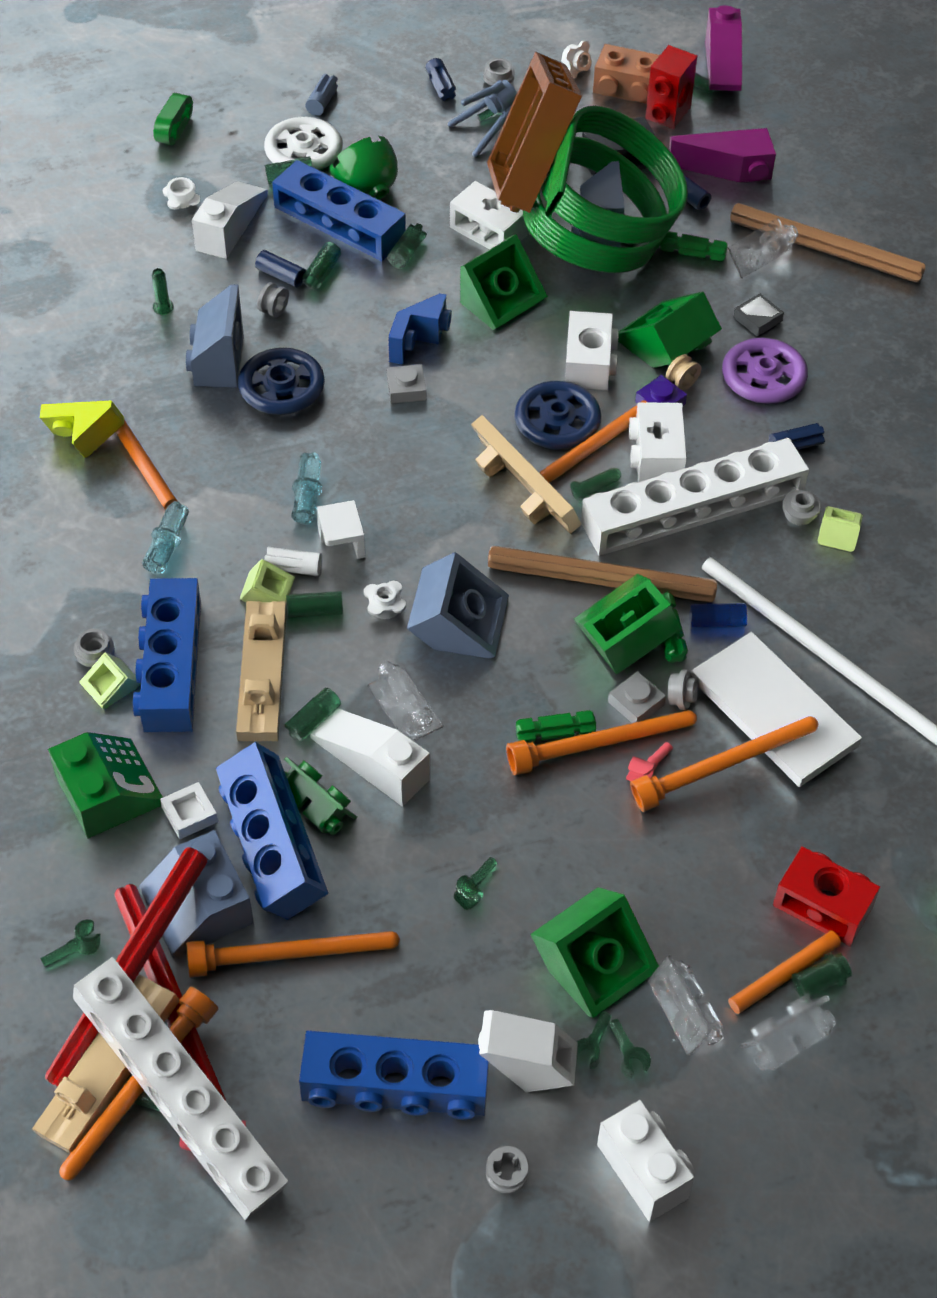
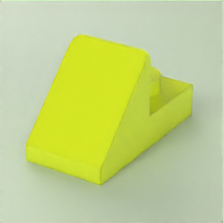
M112 400L41 404L40 419L50 431L58 436H72L73 445L84 458L90 456L124 424L125 418Z

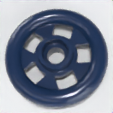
M285 347L268 349L254 355L244 364L238 378V387L243 399L253 408L274 415L292 414L309 407L319 398L325 383L324 372L316 359L301 350ZM287 362L294 363L300 366L297 370H294V368L291 365L287 364ZM270 366L265 375L258 372L262 367ZM299 379L310 380L308 388L299 387ZM264 385L267 392L260 395L254 388ZM293 395L291 399L277 400V396Z
M547 381L529 388L520 396L515 406L514 418L517 428L529 441L544 448L561 450L574 448L597 432L601 423V409L596 398L585 388L566 381ZM556 395L557 399H552L547 402H544L542 399L543 397ZM575 399L583 406L575 409L569 401ZM529 410H540V419H529ZM575 419L585 422L579 430L571 426ZM548 427L552 430H560L559 435L545 433L544 429Z

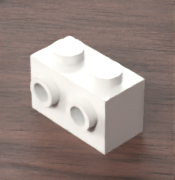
M641 1100L601 1122L597 1146L650 1223L689 1199L694 1180V1169L687 1155L680 1149L675 1151L666 1138L667 1130L659 1115L654 1111L648 1112Z

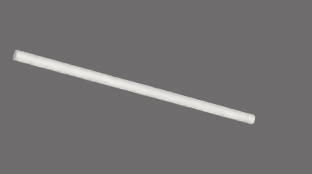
M710 557L704 562L702 566L703 571L937 746L936 724L715 559Z

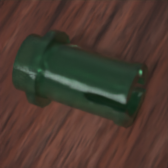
M829 952L824 955L823 961L799 973L792 974L791 978L799 996L803 1000H808L811 996L835 984L839 986L845 985L847 979L852 976V970L843 954L839 952L834 955Z

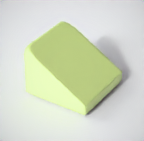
M830 506L826 507L817 540L818 544L849 552L854 551L863 515Z
M261 559L250 570L240 600L243 602H287L295 576Z
M106 652L79 681L101 708L104 709L130 694L141 685V683H137L136 675L121 659Z

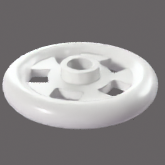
M294 117L276 124L268 132L264 142L267 157L276 166L284 170L296 160L317 170H322L337 160V156L342 151L343 146L338 130L330 123L314 117ZM297 130H301V131H298V132H296V133H294V134H292V135L289 134L290 132L297 131ZM318 132L323 134L324 136L318 138L314 133ZM287 142V148L278 149V143ZM320 147L328 149L323 154L317 153ZM294 155L298 158H305V160L293 159L292 157Z

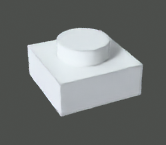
M199 782L160 799L162 809L179 840L218 822L217 813Z

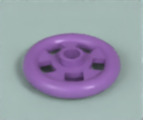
M753 338L738 343L727 352L722 364V373L727 385L737 395L756 403L774 404L789 400L803 389L808 378L807 364L801 354L787 343L771 338ZM755 352L764 353V355H759L754 358H752L750 354ZM782 357L786 361H788L789 364L783 366L782 363L776 358ZM737 365H747V373H737ZM782 375L792 379L787 385L778 382ZM755 382L756 384L767 386V388H756L751 386V384Z

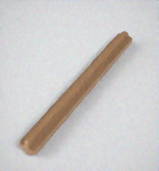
M737 203L731 211L730 221L732 223L915 283L921 281L925 272L926 265L922 262Z
M492 546L488 554V567L492 569L618 588L633 576L639 574L650 579L661 594L669 592L674 597L704 602H714L716 598L717 581L714 579L500 546Z

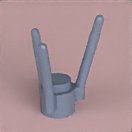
M499 80L492 86L462 99L461 105L465 106L485 97L484 100L448 122V126L453 127L485 107H488L494 114L502 113L473 151L472 155L474 157H477L499 131L512 107L517 92L507 80Z

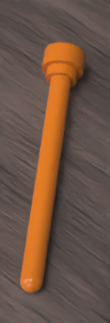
M687 710L535 745L533 742L527 743L525 740L515 741L506 745L507 759L513 775L532 772V767L539 765V761L693 726L697 721V715L695 712Z
M808 716L659 779L656 776L649 778L647 775L632 780L630 781V787L634 799L642 812L658 807L659 801L665 799V794L815 732L819 726L816 718Z
M388 931L214 948V944L205 945V940L187 942L189 978L207 976V971H216V966L394 949L399 945L400 937L396 932Z
M190 987L179 1000L181 1006L176 1011L179 1016L169 1029L181 1043L193 1027L199 1028L202 1023L208 1024L219 1008L201 991ZM133 1075L61 1165L59 1173L64 1180L70 1181L77 1177L144 1091Z

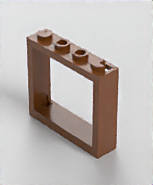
M536 51L487 162L497 198L501 201L500 204L516 213H519L520 209L530 213L582 98L567 65Z

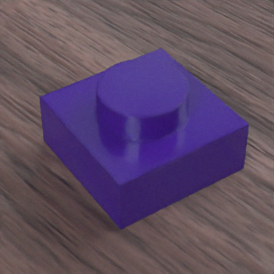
M660 375L636 392L635 403L638 404V402L643 400L648 403H682L683 407L686 404L687 394L663 375Z

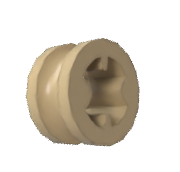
M686 354L680 355L668 367L666 378L670 382L675 383L682 391L687 390L698 379L701 373V366L697 362H692L690 356Z

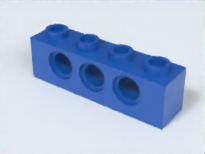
M296 160L272 181L274 208L381 262L406 239V215L404 212L299 160Z
M198 578L150 579L149 594L142 595L141 599L142 617L146 618V626L139 627V649L144 650L143 659L136 660V681L141 683L140 692L133 693L134 716H140L143 732H193L201 614Z
M254 742L216 767L221 783L219 785V792L229 806L232 815L230 824L243 847L244 854L242 855V860L247 870L252 874L256 886L254 895L260 907L266 912L270 911L288 920L328 895L326 884L279 755Z
M306 1030L299 1077L301 1101H308L311 1105L320 1108H330L336 1104L355 1105L356 1108L368 1112L379 1111L382 1108L401 1109L404 1113L415 1116L425 1115L428 1112L447 1113L456 1119H471L475 1115L485 1116L489 1062L479 1054L480 1048L478 1044ZM345 1069H355L360 1072L358 1076L352 1079H344L338 1076ZM394 1072L401 1073L406 1077L398 1083H391L384 1079L386 1075ZM444 1076L452 1082L447 1086L438 1087L430 1081L435 1077Z

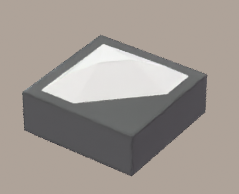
M759 293L736 307L733 317L758 337L781 323L784 312Z

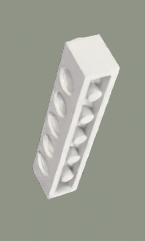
M789 438L776 442H767L762 446L749 450L734 452L712 461L700 462L675 472H666L658 477L641 482H633L604 493L593 494L583 499L581 523L598 556H602L782 501L791 491L805 490L809 468Z
M111 957L74 984V1001L243 1219L246 1221L279 1194L289 1181L116 960Z

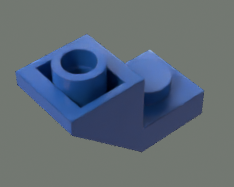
M439 293L396 313L388 336L390 363L403 365L407 351H413L415 341L439 344L443 330L448 331L451 324L452 311L446 309L447 294Z

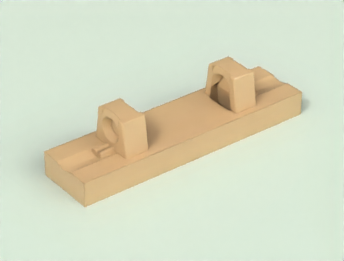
M483 415L471 424L478 433L480 441L487 447L476 458L478 466L489 478L506 467L532 494L520 507L524 515L534 525L549 514L570 534L582 525L574 508Z
M246 601L236 726L237 741H278L287 615L286 601Z
M139 974L133 982L165 1023L179 1003L177 995ZM100 1033L97 1034L70 1075L62 1079L54 1091L56 1095L32 1128L38 1136L71 1154L108 1107L130 1075V1071Z

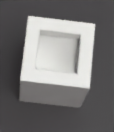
M355 501L317 507L318 531L321 543L325 542L327 546L353 542L357 559L365 558L364 533Z

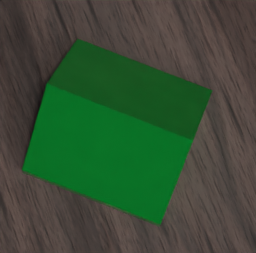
M517 234L512 235L460 267V303L492 330L548 297Z

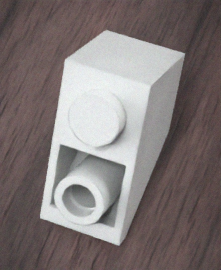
M495 1010L484 1011L482 1031L478 1039L479 1054L525 1092L574 1086L578 1043L556 1023Z

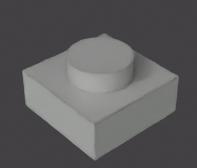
M422 364L386 367L390 403L426 400V385Z
M638 671L609 692L608 703L631 723L646 720L664 706L666 695Z

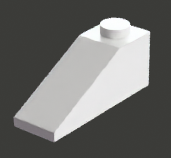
M236 181L207 197L192 218L195 250L227 259L268 195L267 189Z
M336 709L310 733V738L402 807L430 780L429 752L397 729L341 709Z

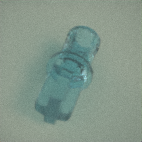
M304 452L300 456L297 479L292 483L295 497L291 518L301 524H309L316 519L317 496L322 492V485L319 482L321 460L315 452L310 454Z
M173 501L171 505L167 506L159 527L154 528L151 533L153 539L142 560V566L151 573L156 574L159 566L158 573L163 574L166 571L174 548L179 547L181 543L179 535L188 517L189 509L180 502Z

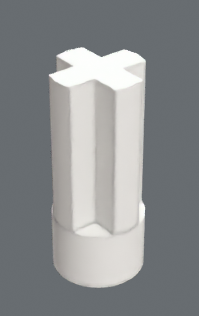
M267 547V554L264 560L289 573L320 575L322 553Z

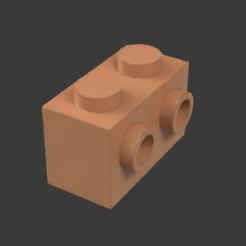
M604 44L595 65L593 93L647 104L650 67L659 55Z

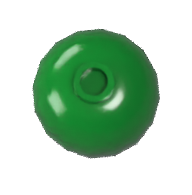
M379 136L381 141L373 142L370 137L363 138L341 151L337 156L340 162L335 168L332 164L330 166L331 176L378 200L384 198L389 193V188L393 185L398 175L396 154L390 142L384 136Z

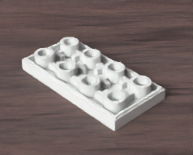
M753 632L748 633L691 670L692 678H697L698 687L751 740L808 716L817 719L819 726L815 732L765 752L798 787H801L860 746L862 737Z

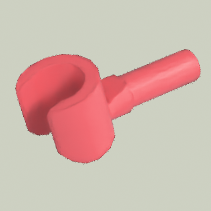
M665 742L647 761L633 756L628 766L630 771L626 776V780L632 781L644 775L651 778L658 763L672 751V745Z

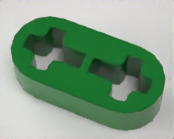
M176 92L172 93L155 120L153 136L156 142L168 145L176 143L192 115L193 100L191 96Z

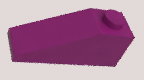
M728 5L709 8L705 38L709 90L741 91V11Z
M767 128L670 136L669 151L683 170L735 182L772 180L776 152Z

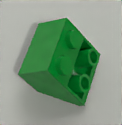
M639 574L633 576L574 618L575 623L616 675L682 629L670 603L650 579Z

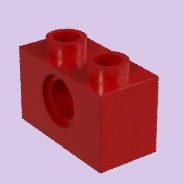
M668 45L650 67L645 119L675 129L691 109L698 55Z
M802 846L778 884L773 906L825 934L829 931H834L842 943L851 947L873 909L880 886L871 882L864 874L851 872L832 862L825 854L813 852ZM821 890L830 891L834 893L836 896L826 895L822 893Z

